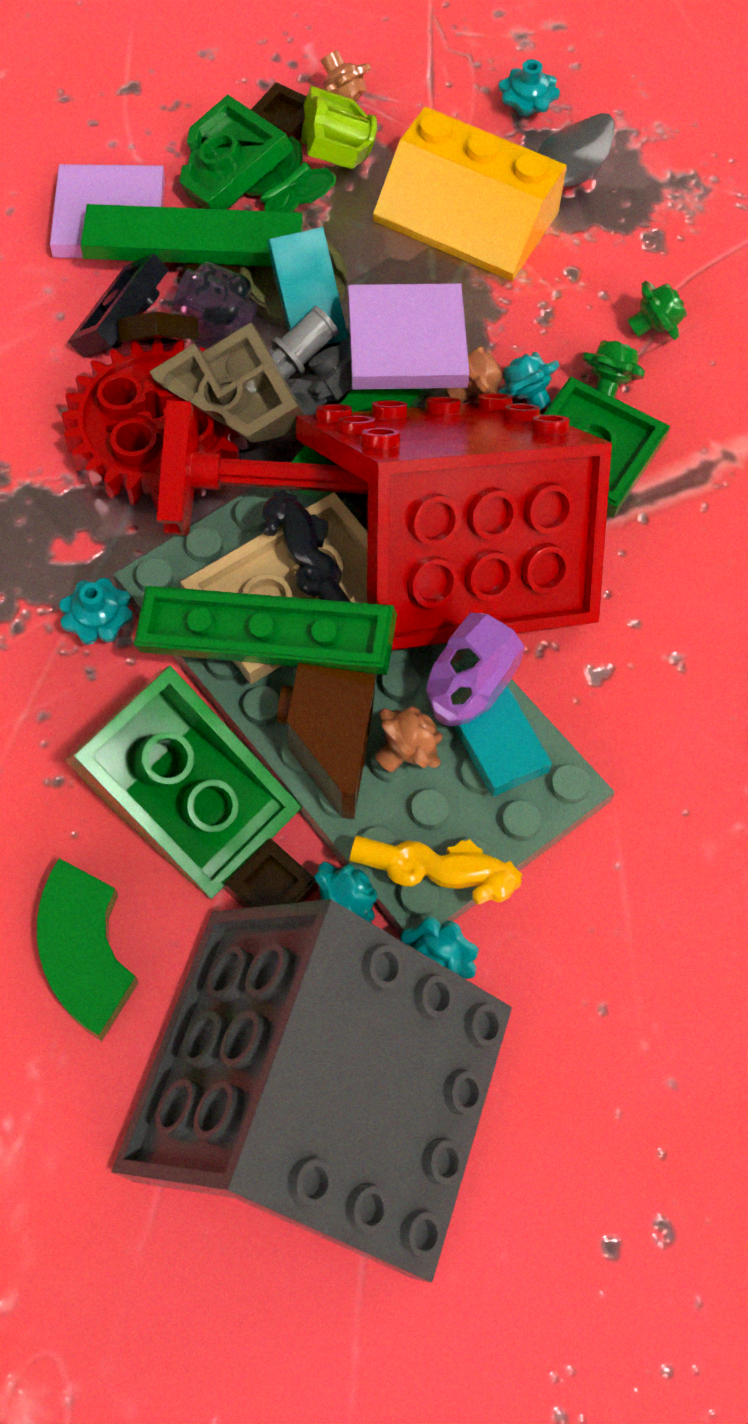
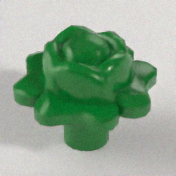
M644 281L641 283L643 297L640 302L641 310L628 318L631 328L638 337L654 329L659 333L666 331L676 340L679 338L677 325L687 316L684 302L680 299L678 292L674 289L672 290L671 285L668 283L655 288L650 282Z
M602 340L595 354L585 352L582 357L584 362L591 365L592 373L598 378L595 389L613 398L616 396L619 385L629 383L631 380L643 379L645 375V370L638 365V352L629 345L622 344L619 341L607 342Z

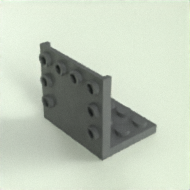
M332 899L213 911L111 1172L136 1183L235 1198L405 1276L432 1283L512 1007Z

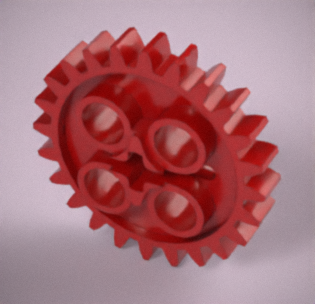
M155 339L152 350L146 352L143 351L137 341H134L131 344V355L126 357L113 348L110 350L112 363L106 366L99 361H91L90 364L94 378L77 375L75 380L79 393H67L65 396L69 411L63 412L61 417L65 428L63 434L68 453H72L77 471L86 470L88 482L92 487L104 481L107 496L110 498L119 494L123 489H127L131 505H135L140 500L142 494L146 493L151 494L154 507L158 506L166 400H185L160 386L153 379L150 371L185 349L184 341L179 340L172 351H164L161 339ZM204 347L199 348L202 352L206 350ZM193 406L198 419L197 452L221 453L222 458L240 459L239 450L248 449V440ZM194 489L201 496L206 495V489Z

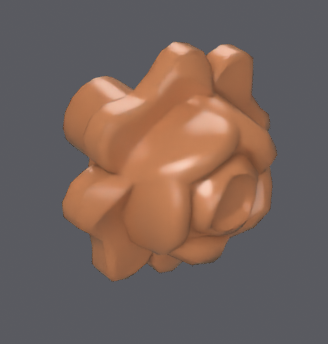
M338 50L331 52L320 60L327 72V76L323 81L324 88L321 89L353 99L355 102L367 91L364 75L372 69L370 64H359L356 66L353 63H344Z
M479 346L468 354L470 374L468 388H445L451 397L460 399L462 404L471 395L478 397V395L484 393H498L499 389L497 387L501 383L504 373L490 353H485L484 348Z
M413 706L402 712L397 709L391 711L386 708L379 712L382 721L381 726L385 730L387 743L375 754V757L385 770L393 773L405 761L411 764H418L422 768L429 766L436 769L441 764L437 756L436 746L442 740L443 735L436 731V724L428 715L421 714L420 710Z

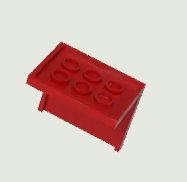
M503 393L478 395V403L461 404V400L454 397H430L426 399L425 407L407 408V403L402 401L382 400L372 402V410L357 412H352V407L348 405L325 404L316 407L315 415L296 416V440L368 483L367 603L394 606L397 612L392 650L448 643L449 638L470 612L488 614L512 628L515 633L598 623L600 617L612 442L569 426L570 419L568 417L540 414V407L533 404L512 403L513 396Z

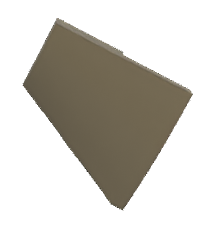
M252 322L203 352L194 343L150 371L153 379L160 386L183 400L190 401L194 407L250 442L270 440L296 430V416L305 415Z

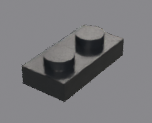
M154 253L124 266L67 342L82 357L102 350L110 353L111 349H118L123 344L119 342L118 319L135 316L147 310L158 298L160 291L156 287L169 269Z

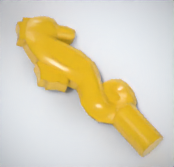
M356 835L349 861L386 871L388 877L393 882L402 886L413 887L420 883L423 877L427 875L431 881L440 887L453 889L477 887L472 892V899L476 905L489 900L498 903L507 900L521 886L523 875L514 867L511 861L504 863L497 858L484 854L483 849L477 847L471 839L467 841L461 840L457 845L448 847L446 855H439L430 847L418 841H405L394 846Z

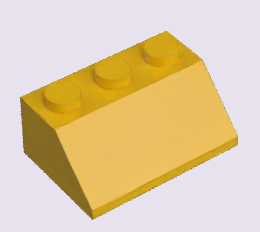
M425 106L399 141L373 213V221L513 282L559 212L567 165Z

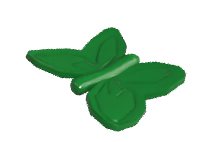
M293 136L288 138L294 150L280 161L271 172L263 176L245 192L251 196L261 195L260 202L265 204V211L293 212L299 204L311 203L324 196L336 183V176L329 169L311 170L308 163L303 162L301 164L303 159L301 143Z

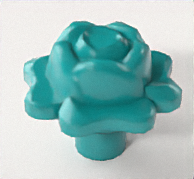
M526 60L522 65V69H511L509 77L499 82V91L503 93L502 103L511 105V108L515 109L521 116H531L534 113L546 112L549 104L560 97V90L555 87L557 79L555 76L544 74L542 72L543 65L538 60Z
M532 352L531 356L524 354L522 357L512 360L503 369L505 384L498 393L509 394L517 399H526L528 404L537 405L540 407V410L548 407L552 400L546 388L551 382V374L560 366L558 360L545 364L538 352Z
M100 578L95 583L87 580L79 581L73 593L62 599L59 603L61 612L65 614L60 621L62 629L77 634L82 643L86 645L93 644L97 639H101L104 642H112L116 639L119 630L133 620L132 611L128 608L131 603V595L127 591L116 589L108 578Z
M322 862L318 865L319 871L315 873L314 877L320 886V900L332 899L372 923L371 921L375 918L372 907L378 898L377 891L372 887L369 877L362 870L355 869L352 864H347L342 868H335L327 862Z
M426 917L417 927L403 930L401 941L464 979H471L475 976L477 967L473 961L477 958L479 949L475 944L464 938L460 926L455 922L447 920L440 924L437 919Z

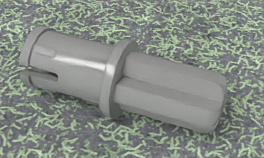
M314 306L311 312L281 339L277 336L271 339L273 347L269 351L286 380L294 372L301 375L305 371L303 365L332 338L337 337L339 332L330 317L318 306Z

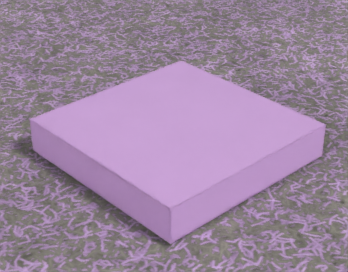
M59 164L50 239L53 258H83L80 245L87 204L164 207V166Z
M462 283L348 285L352 390L468 388L470 374Z

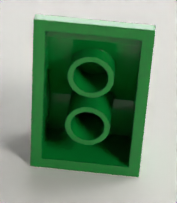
M171 666L154 674L64 759L107 806L208 899H212L225 886L224 883L270 838L272 839L302 808L293 796Z

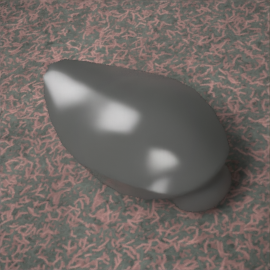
M600 113L550 135L542 142L537 153L567 165L563 186L581 184L592 178L606 159L613 143L614 120L610 114Z

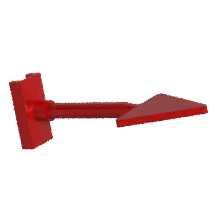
M166 400L156 518L158 523H164L163 532L165 535L188 536L194 489L220 490L221 485L368 494V483L339 465L222 458L221 453L197 452L198 419L190 401Z

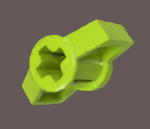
M310 86L304 101L305 119L301 135L302 144L307 145L308 156L349 169L355 168L368 158L377 133L376 116L372 114L367 116L353 99Z

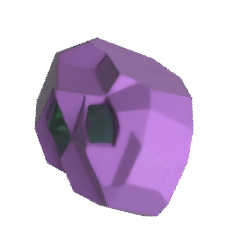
M470 612L449 638L444 651L433 664L426 689L428 704L432 715L437 721L445 726L468 724L492 707L509 684L522 661L525 646L512 628L488 614Z

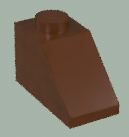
M298 663L294 687L282 686L278 704L277 724L287 725L289 750L342 818L355 819L374 709L376 674Z

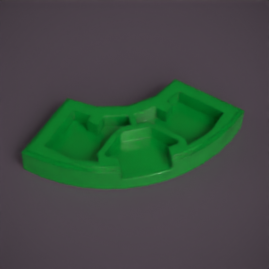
M59 858L48 877L39 904L37 917L39 957L49 985L63 1008L84 1030L102 1042L138 985L136 976L116 960L109 945V917L118 894L114 887Z

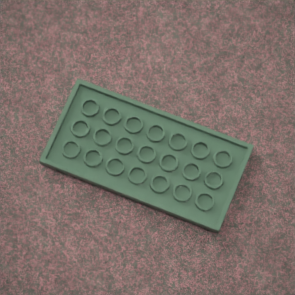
M253 487L190 526L188 536L176 535L113 574L116 587L129 592L131 595L130 604L140 615L146 585L181 588L180 581L263 534L266 523L262 518L263 506L266 501L272 498L274 492L279 493L283 490L288 494L297 495V501L305 509L318 501L297 490ZM344 497L342 502L368 532V521ZM447 643L391 650L388 675L376 674L374 709L355 819L342 818L289 750L287 725L277 724L278 704L282 686L294 687L297 667L282 665L255 683L250 684L233 661L173 655L252 754L302 807L299 810L300 813L344 866L352 864L355 869L362 870L369 877L372 887L377 891L378 899L375 901V905L400 935L406 928L417 927L426 917H433L440 924L447 920H456L475 905L472 899V892L477 887L459 889L440 887L431 881L427 875L423 877L420 883L413 887L396 884L388 877L386 871L349 861L356 835L394 846L405 841H418L427 845L439 855H446L447 848L457 845L461 840L467 841L471 839L477 847L483 849L484 854L497 858L504 863L511 861L514 867L520 871L609 804L615 793L511 679L508 687L552 761V766L549 773L492 797L454 727L445 726L437 721L432 715L428 704L426 689L433 664L447 645ZM474 654L461 656L454 664L453 669L458 673L474 666L480 658ZM410 706L416 707L420 710L421 714L428 715L436 724V731L443 735L442 740L436 746L437 756L441 764L436 769L429 766L422 768L418 764H411L405 761L391 773L385 770L375 757V754L387 743L385 730L381 726L382 721L379 712L383 708L391 711L397 709L402 712Z

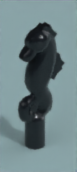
M283 490L279 493L274 492L272 498L266 501L263 506L262 518L266 521L264 534L275 536L280 526L283 527L284 545L287 554L293 561L302 565L294 575L296 586L305 594L317 597L320 600L351 602L339 585L342 577L340 566L330 555L318 549V547H323L324 539L328 535V521L320 519L315 514L310 515L297 501V495L288 494Z

